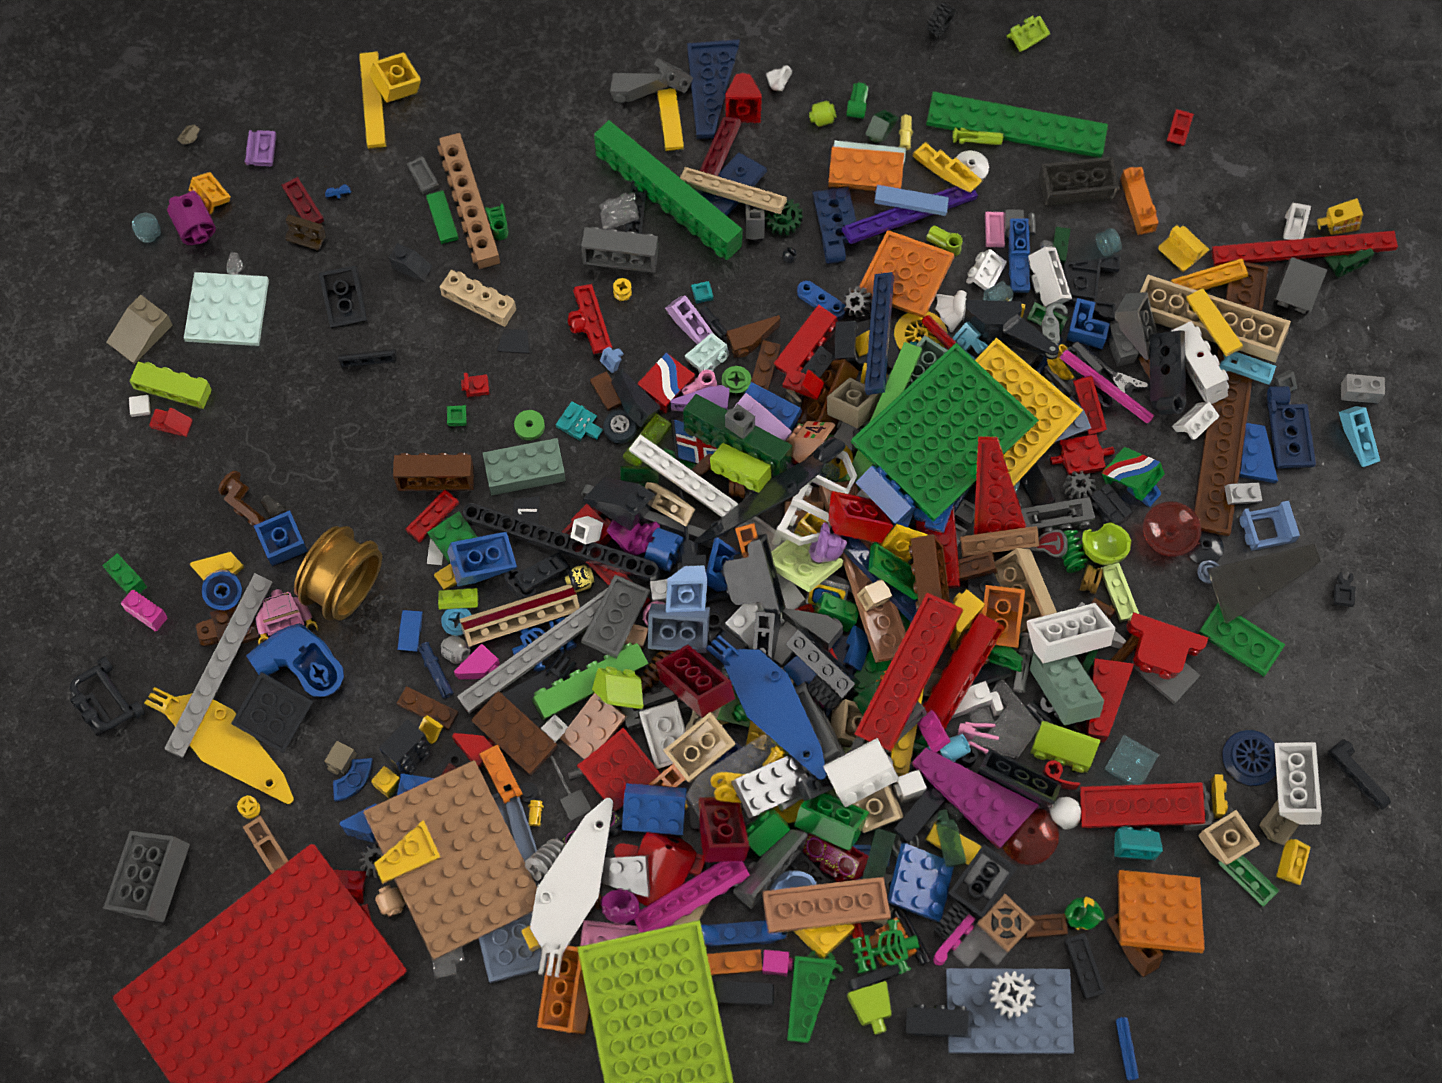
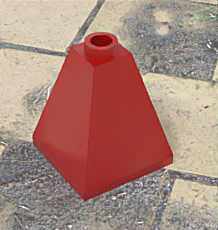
M740 73L735 75L726 93L725 117L739 118L741 123H761L762 94L750 74Z

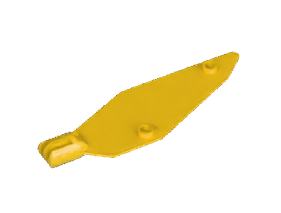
M154 687L153 691L156 694L150 693L148 697L162 705V707L149 700H146L144 704L165 714L176 727L192 694L174 697ZM212 700L190 743L191 748L203 762L286 804H291L294 798L282 771L255 737L231 724L236 716L234 710ZM272 781L273 785L268 787L267 783Z

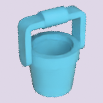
M963 734L950 737L951 742L940 749L942 756L953 762H956L957 759L970 752L969 743Z

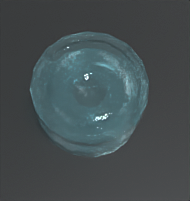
M141 213L133 219L132 228L140 241L152 242L160 235L161 228L157 219L152 214Z
M1108 228L1105 232L1096 234L1097 246L1104 256L1108 257L1113 252L1121 251V240L1113 228Z

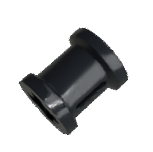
M969 745L970 752L968 753L970 754V760L966 759V755L958 759L959 764L966 768L972 767L978 757V752L971 745Z

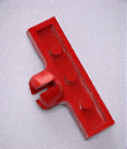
M592 284L574 287L573 291L579 310L569 312L568 325L572 326L570 331L572 333H586L593 354L603 353V350L607 347L612 349Z

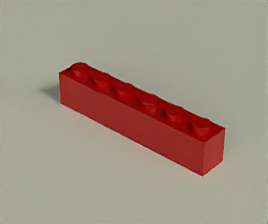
M979 613L973 619L969 632L962 637V644L952 654V661L942 671L941 679L932 688L928 701H925L922 705L926 713L931 710L936 713L944 730L1005 629L1004 626L982 613Z

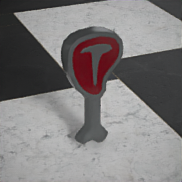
M1051 530L1039 537V546L1023 549L1046 552L1051 557L1061 558L1068 549L1067 537L1061 530Z

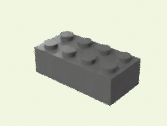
M585 227L581 246L583 264L651 273L656 272L658 236L636 234L632 231L620 232L615 229L604 230L597 227Z

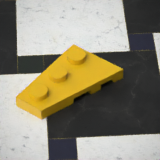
M424 820L374 863L382 884L440 859V855Z

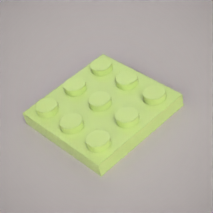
M786 540L771 552L776 572L808 592L833 574L843 564L841 558L831 562H815L809 553L811 543L799 546Z

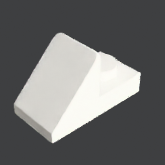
M1298 203L1291 204L1285 215L1287 223L1283 235L1284 239H1303L1311 206Z

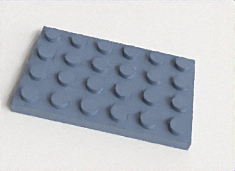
M946 969L947 1009H954V1006H965L967 1010L972 1012V1038L948 1037V1053H1074L1070 969ZM1015 971L1016 977H1020L1023 974L1024 981L1030 980L1028 987H1034L1030 994L1034 995L1035 999L1030 1000L1033 1006L1031 1008L1026 1007L1028 1010L1026 1014L1020 1011V1017L1017 1018L1015 1013H1013L1012 1017L1008 1018L1007 1012L1000 1015V1008L994 1010L996 1002H990L994 995L989 994V991L995 989L991 985L993 982L999 983L996 979L999 975L1004 978L1005 972H1008L1009 976H1011ZM1014 982V984L1018 987H1022L1020 984ZM1004 983L999 988V994L1005 990ZM1010 990V992L1007 995L1008 997L1012 996L1014 999L1016 993H1012ZM1026 996L1020 998V1006L1023 1005ZM1002 1002L1005 1006L1010 1008L1009 1004Z

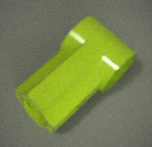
M935 225L931 227L926 237L927 241L954 253V256L961 253L962 237L959 234H950Z

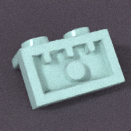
M711 333L688 352L685 358L698 369L700 374L701 371L706 369L713 371L716 366L727 359L729 351L727 344Z

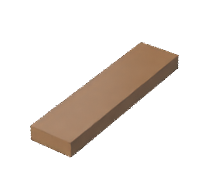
M1033 526L960 537L962 556L978 555L989 551L994 553L1015 550L1017 548L1039 546L1038 528Z

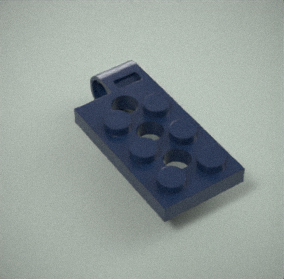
M843 187L813 192V200L822 234L826 263L844 262L846 260L844 244L849 243L845 235L839 237L836 234L839 232L844 233L842 231L843 226L857 222L849 188ZM830 204H837L838 207L832 208V207H830L829 205H830ZM840 218L842 221L835 222L833 219Z
M1269 386L1267 389V402L1276 468L1314 467L1316 461L1308 405L1289 404L1291 398L1289 386ZM1290 411L1293 413L1294 417L1288 418L1285 416L1284 412ZM1287 429H1294L1296 435H1289ZM1289 446H1296L1298 448V452H1291Z

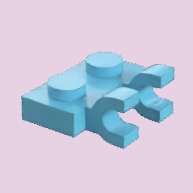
M966 322L952 338L966 353L971 346L978 354L988 347L983 341L978 339L981 334L970 322Z

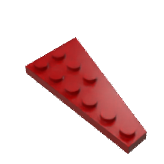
M978 436L974 535L1026 528L1027 526L998 437Z

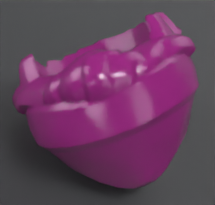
M621 888L610 891L601 900L602 913L615 924L625 925L637 917L640 911L639 902L635 895L627 890L623 891Z

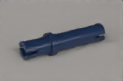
M429 642L422 643L417 648L425 661L424 666L429 669L442 698L446 699L453 695L454 692L438 663L439 658L434 655Z

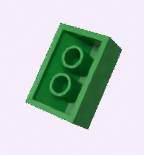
M823 793L801 804L794 826L850 851L861 833L869 811L853 804L844 807L839 798Z

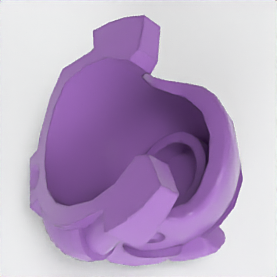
M824 522L821 526L818 541L810 544L809 553L815 562L836 561L842 555L847 542L841 536L835 533L831 534L828 524Z

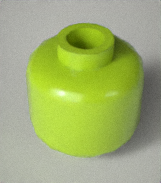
M828 101L814 104L809 115L811 122H815L817 126L821 127L833 123L836 112L833 103L830 104Z

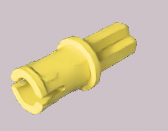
M908 115L901 117V129L899 130V147L906 148V150L911 148V136L913 135L911 130L912 117Z

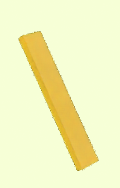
M377 52L360 54L368 148L386 147L382 95L369 75L372 63L378 61Z

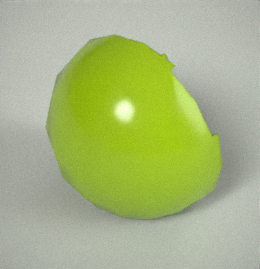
M1114 523L1104 524L1101 529L1095 532H1091V529L1083 532V549L1085 554L1094 563L1105 566L1117 564L1124 560L1130 552L1131 539L1129 534L1122 527Z

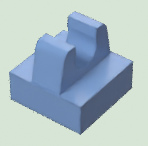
M607 347L603 350L600 361L613 373L618 370L622 360L620 356L624 353L619 348L612 350L610 347Z

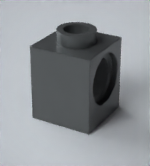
M737 404L725 414V427L743 439L755 428V415Z

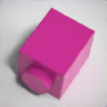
M764 950L762 974L787 976V972L792 971L793 958H789V952Z

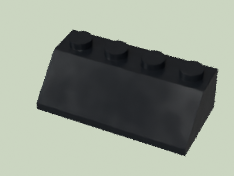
M990 748L977 773L1038 804V808L1048 811L1054 805L1062 783Z

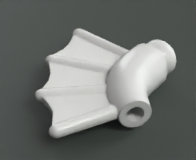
M962 290L957 291L955 296L936 294L937 305L935 310L940 314L941 320L948 326L950 332L955 330L963 318L967 294Z

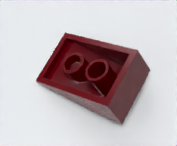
M699 797L701 846L704 861H745L749 842L740 803L720 801L715 797Z

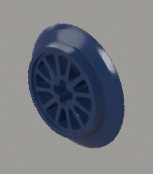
M1255 730L1237 732L1227 740L1223 748L1224 766L1228 773L1242 784L1250 786L1265 784L1276 775L1275 743L1265 734ZM1252 741L1256 742V745H1255L1254 748H1253ZM1259 744L1263 746L1262 749L1257 750ZM1264 750L1267 751V754H1260ZM1250 753H1253V756L1257 757L1254 759V761H1251V758L1248 757ZM1243 759L1244 761L1239 764L1237 760ZM1246 763V769H1243L1241 766ZM1250 766H1252V772L1248 771Z

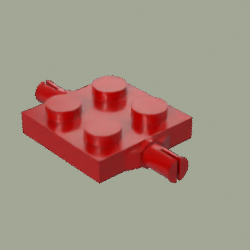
M1095 434L1060 440L1061 456L1050 457L1051 465L1062 463L1067 470V474L1072 476L1074 471L1079 475L1082 470L1084 474L1104 471L1106 467L1104 456L1114 455L1115 452L1114 447L1102 449Z

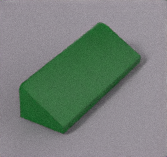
M1243 855L1228 865L1221 861L1218 863L1263 907L1279 891Z

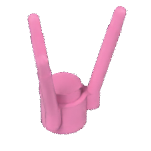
M960 723L958 735L963 734L969 745L985 754L988 752L987 749L969 741V739L973 740L974 736L994 740L999 739L998 736L975 731L976 728H994L995 724Z

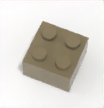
M849 378L827 396V415L859 428L873 416L880 400V393L866 395L865 384Z

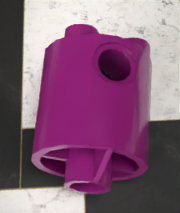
M190 191L180 197L174 196L169 200L170 204L167 212L184 244H201L212 237L216 230L215 224L196 191Z

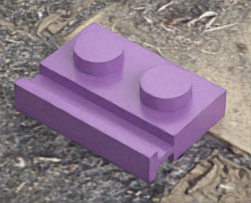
M249 130L245 159L246 165L273 166L276 141L275 131L252 132V130Z

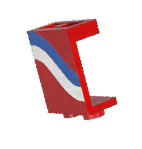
M665 353L637 384L661 407L659 411L662 410L667 413L668 404L686 385L695 382V374Z

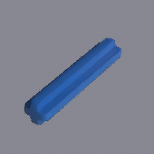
M1127 1017L1116 1019L1126 1077L1127 1080H1136L1139 1078L1128 1019Z

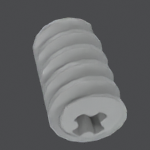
M550 839L547 844H544L525 861V868L530 872L532 878L539 881L541 877H545L565 847L561 841Z

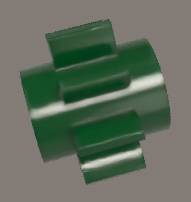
M920 735L919 740H914L912 754H916V757L925 748L929 747L923 735Z

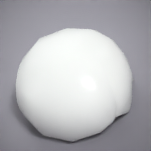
M1070 797L1058 798L1050 809L1052 820L1063 829L1075 828L1080 823L1082 817L1080 806Z

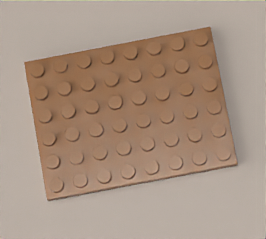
M475 760L363 811L383 855L417 827L422 820H424L440 859L394 879L433 960L533 912L537 886L530 872L525 868V862Z

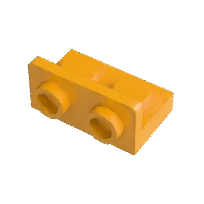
M211 172L191 179L189 191H196L209 214L213 213L215 206L230 201V195Z

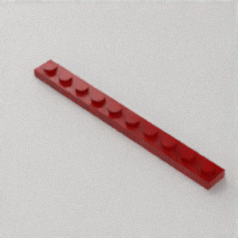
M1395 231L1214 246L1211 251L1214 266H1219L1239 259H1243L1246 263L1289 260L1290 258L1301 259L1355 254L1361 249L1365 251L1369 248L1373 252L1397 250L1398 245Z

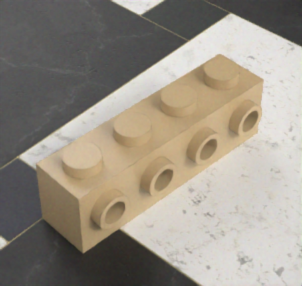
M451 270L440 286L442 296L504 327L516 311L515 301L510 296H503L494 288H487L478 280H471L459 271Z

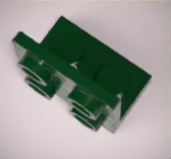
M1369 248L1365 251L1361 249L1355 254L1324 256V259L1337 278L1369 264L1375 253Z

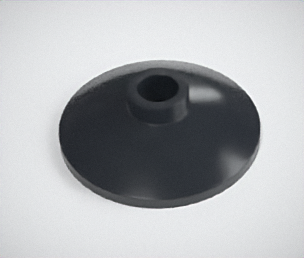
M1196 530L1188 536L1185 550L1188 557L1200 565L1201 562L1208 560L1217 562L1223 555L1224 545L1217 534ZM1203 543H1208L1209 547H1205Z

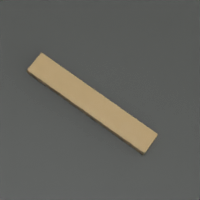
M685 167L680 176L684 182L694 189L781 214L787 202V197L687 167Z

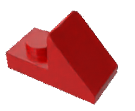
M789 368L782 387L818 400L824 382L809 369L804 374Z
M169 408L168 412L155 409L149 426L152 429L187 437L193 420L173 408Z

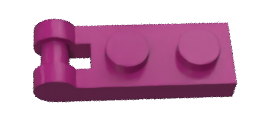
M970 914L967 915L933 957V962L936 965H943L950 949L955 951L961 944L959 940L963 934L967 936L975 926L972 923L975 918Z

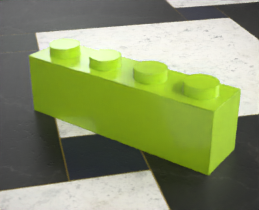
M138 362L130 379L131 385L136 390L204 409L212 391L208 381L204 378L198 377L196 379L183 372H180V374L173 372L166 367L158 368L149 362Z

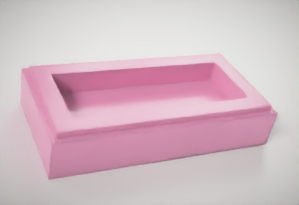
M1004 212L985 213L986 247H1004Z

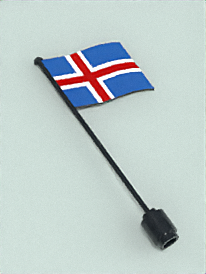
M670 417L669 422H671L675 459L677 461L682 460L698 464L706 455L714 454L717 448L703 443L695 436L688 435L684 431V422L677 421L675 417ZM679 487L680 498L684 501L683 489ZM688 525L684 526L685 541L679 545L680 562H682V554L699 555L698 544L689 540Z

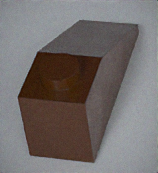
M780 315L727 331V341L733 357L742 358L752 353L763 340H766L780 327Z
M1119 913L1110 917L1107 922L1120 943ZM1121 945L1130 963L1143 977L1160 967L1164 954L1159 949Z

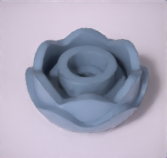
M1208 560L1200 563L1197 574L1203 582L1212 584L1220 579L1222 569L1215 561Z

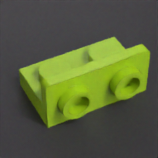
M1041 16L1027 18L1024 20V25L1021 27L1019 24L1010 29L1011 33L1006 35L1007 38L1012 37L1020 52L1050 34Z

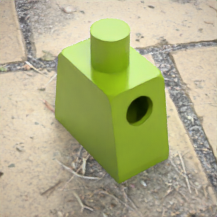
M886 981L849 992L847 998L861 1025L872 1024L875 1035L887 1031L883 1020L890 1018L891 1009Z

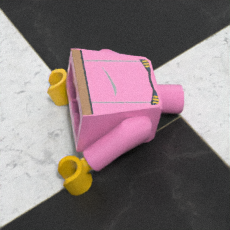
M280 589L273 590L271 597L263 600V607L260 608L256 616L258 634L261 635L258 644L268 639L266 633L269 636L291 625L299 623L304 625V621L307 623V629L310 626H315L318 631L317 624L311 620L312 615L308 606L302 605L297 597H292L290 592L283 593Z

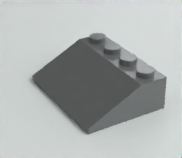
M790 829L786 835L760 856L761 858L757 863L753 861L749 865L747 870L750 876L743 882L733 885L735 887L733 894L752 909L762 898V892L769 890L774 881L804 849L807 834Z
M130 831L103 909L146 920L164 922L190 844L173 836Z

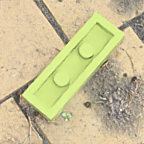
M1120 564L1101 567L1103 569L1102 577L1113 606L1116 609L1119 621L1129 620L1133 612L1139 614Z

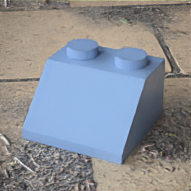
M684 566L667 579L666 613L705 611L707 576L704 566Z

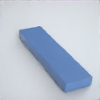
M877 185L874 203L946 216L949 197Z

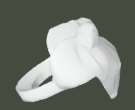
M783 66L782 69H775L766 74L770 87L773 90L782 91L792 73L789 66Z

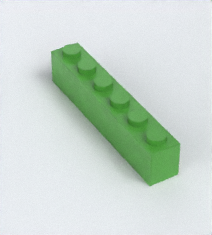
M630 642L624 645L617 659L605 655V660L600 663L596 660L587 665L588 669L582 672L576 670L569 674V679L563 681L561 678L552 683V688L546 690L544 687L534 693L536 696L533 697L532 701L542 720L594 694L595 692L592 690L598 668L606 669L609 666L619 671L629 669L636 672L647 666L649 663L638 643L632 645Z

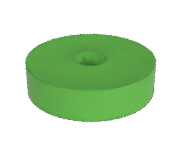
M525 410L519 413L514 421L516 434L524 440L530 441L539 438L545 429L543 417L534 410ZM529 423L533 424L531 427L526 426Z

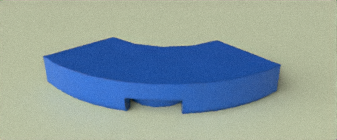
M373 758L352 760L349 772L341 779L333 781L335 802L354 796L366 785L372 773Z

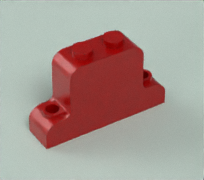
M1135 612L1129 617L1127 623L1128 632L1139 638L1133 658L1135 666L1143 672L1159 674V677L1163 679L1177 677L1183 670L1187 654L1197 656L1206 647L1208 637Z

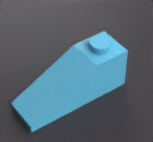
M1355 406L1339 412L1344 432L1361 466L1365 467L1379 462L1380 457L1366 407Z

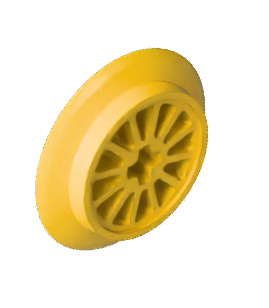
M927 312L926 315H930L947 333L944 322L937 315ZM906 313L895 325L894 337L900 350L904 342H919L922 338L917 337L918 333L920 335L924 334V336H927L936 343H940L939 345L943 348L944 346L927 328H924L923 324L922 327H919L918 323H922V317Z

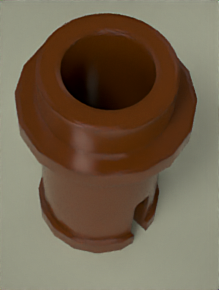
M1094 598L1091 604L1096 603L1105 616L1111 619L1116 610L1113 608V605L1109 606Z

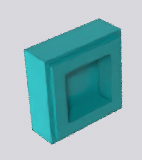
M709 281L691 285L696 304L714 299Z

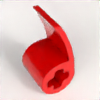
M1051 760L1045 765L1042 774L1062 783L1061 788L1077 790L1080 783L1065 781L1059 778L1063 771L1061 763ZM1051 768L1055 770L1054 774L1050 773Z

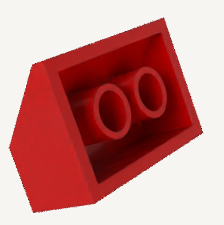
M832 491L828 522L833 532L839 536L843 535L854 539L882 543L892 529L893 524L879 506L869 498Z

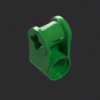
M503 204L494 208L485 207L493 237L496 240L506 239L508 237V226Z

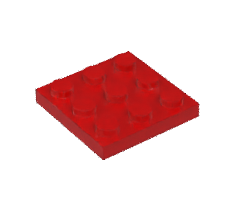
M624 728L577 765L603 800L606 798L612 799V808L615 812L624 805V793L627 783L648 785L661 774Z

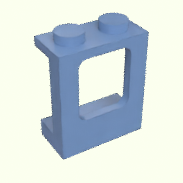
M1289 501L1281 502L1277 507L1249 512L1248 508L1240 516V525L1245 529V540L1247 545H1250L1251 551L1294 543L1300 536ZM1271 518L1277 532V537L1259 541L1253 521Z

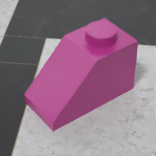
M481 644L454 671L455 676L459 680L482 679L500 666L499 659Z

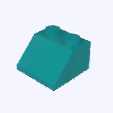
M1124 826L1115 833L1114 857L1155 860L1162 853L1163 848L1159 832H1153V829L1143 828L1139 831L1133 830L1132 827Z

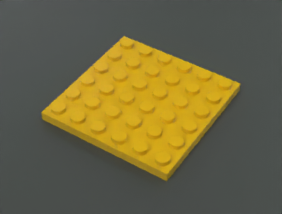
M996 338L975 361L1039 420L1028 433L1004 454L1013 486H1015L1083 410Z

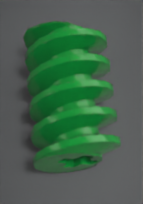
M1078 530L1063 531L1068 542L1067 552L1062 557L1064 559L1063 563L1067 567V573L1078 572L1089 561L1088 558L1082 559L1085 551L1079 552L1083 548L1082 544L1077 545L1081 538H1074L1078 534Z

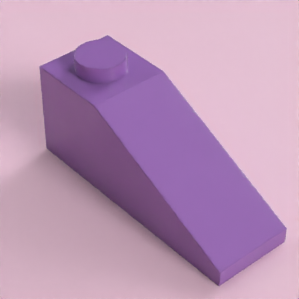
M722 385L710 386L671 400V411L683 412V409L695 394L728 410L729 388Z

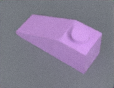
M686 295L678 297L665 308L676 324L697 345L713 333Z
M747 393L737 403L755 415V425L784 441L792 433L789 428Z

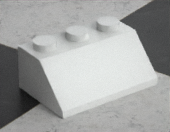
M878 738L823 766L844 807L899 780Z

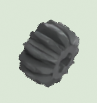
M855 286L854 289L849 288V294H843L847 298L842 300V304H847L843 308L844 311L849 310L848 315L853 316L855 314L857 318L861 314L866 316V310L872 309L869 306L872 300L868 299L872 294L866 293L867 288L864 287L862 289L860 286ZM856 299H859V300H858V301H860V304H859V305H856V304H857V302H855Z
M1083 470L1080 471L1079 475L1074 471L1072 476L1068 475L1066 477L1063 487L1066 488L1064 493L1066 495L1070 494L1069 500L1091 497L1093 492H1095L1096 486L1093 485L1095 479H1089L1090 473L1085 476L1083 475Z
M374 843L373 849L367 845L368 852L361 851V855L364 858H360L359 863L363 864L360 868L362 871H366L368 877L374 874V877L378 878L379 875L373 861H375L376 857L380 859L383 854L378 843Z

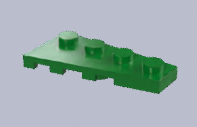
M795 956L788 1041L809 1042L836 960Z

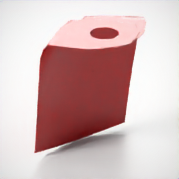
M647 832L641 842L636 856L648 855L650 897L636 893L633 894L638 902L643 905L649 906L683 885L696 857L695 849L675 835ZM668 838H674L680 843L672 842ZM665 844L671 845L672 849H667Z

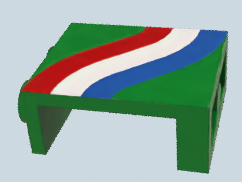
M1126 447L1115 456L1113 461L1102 472L1106 484L1111 485L1113 481L1130 487L1133 489L1135 497L1141 501L1165 474L1161 462Z

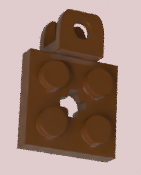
M238 605L228 610L210 612L212 619L202 621L196 625L201 646L214 645L220 641ZM254 620L242 644L259 640Z

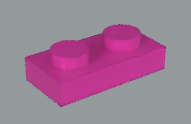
M932 710L917 723L933 752H938L951 742L936 713Z

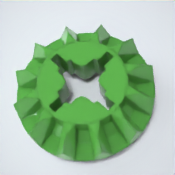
M732 366L726 369L722 375L723 386L729 388V393H735L736 395L744 393L751 383L750 373L740 366ZM735 375H737L738 380H740L737 386L733 381L735 379Z

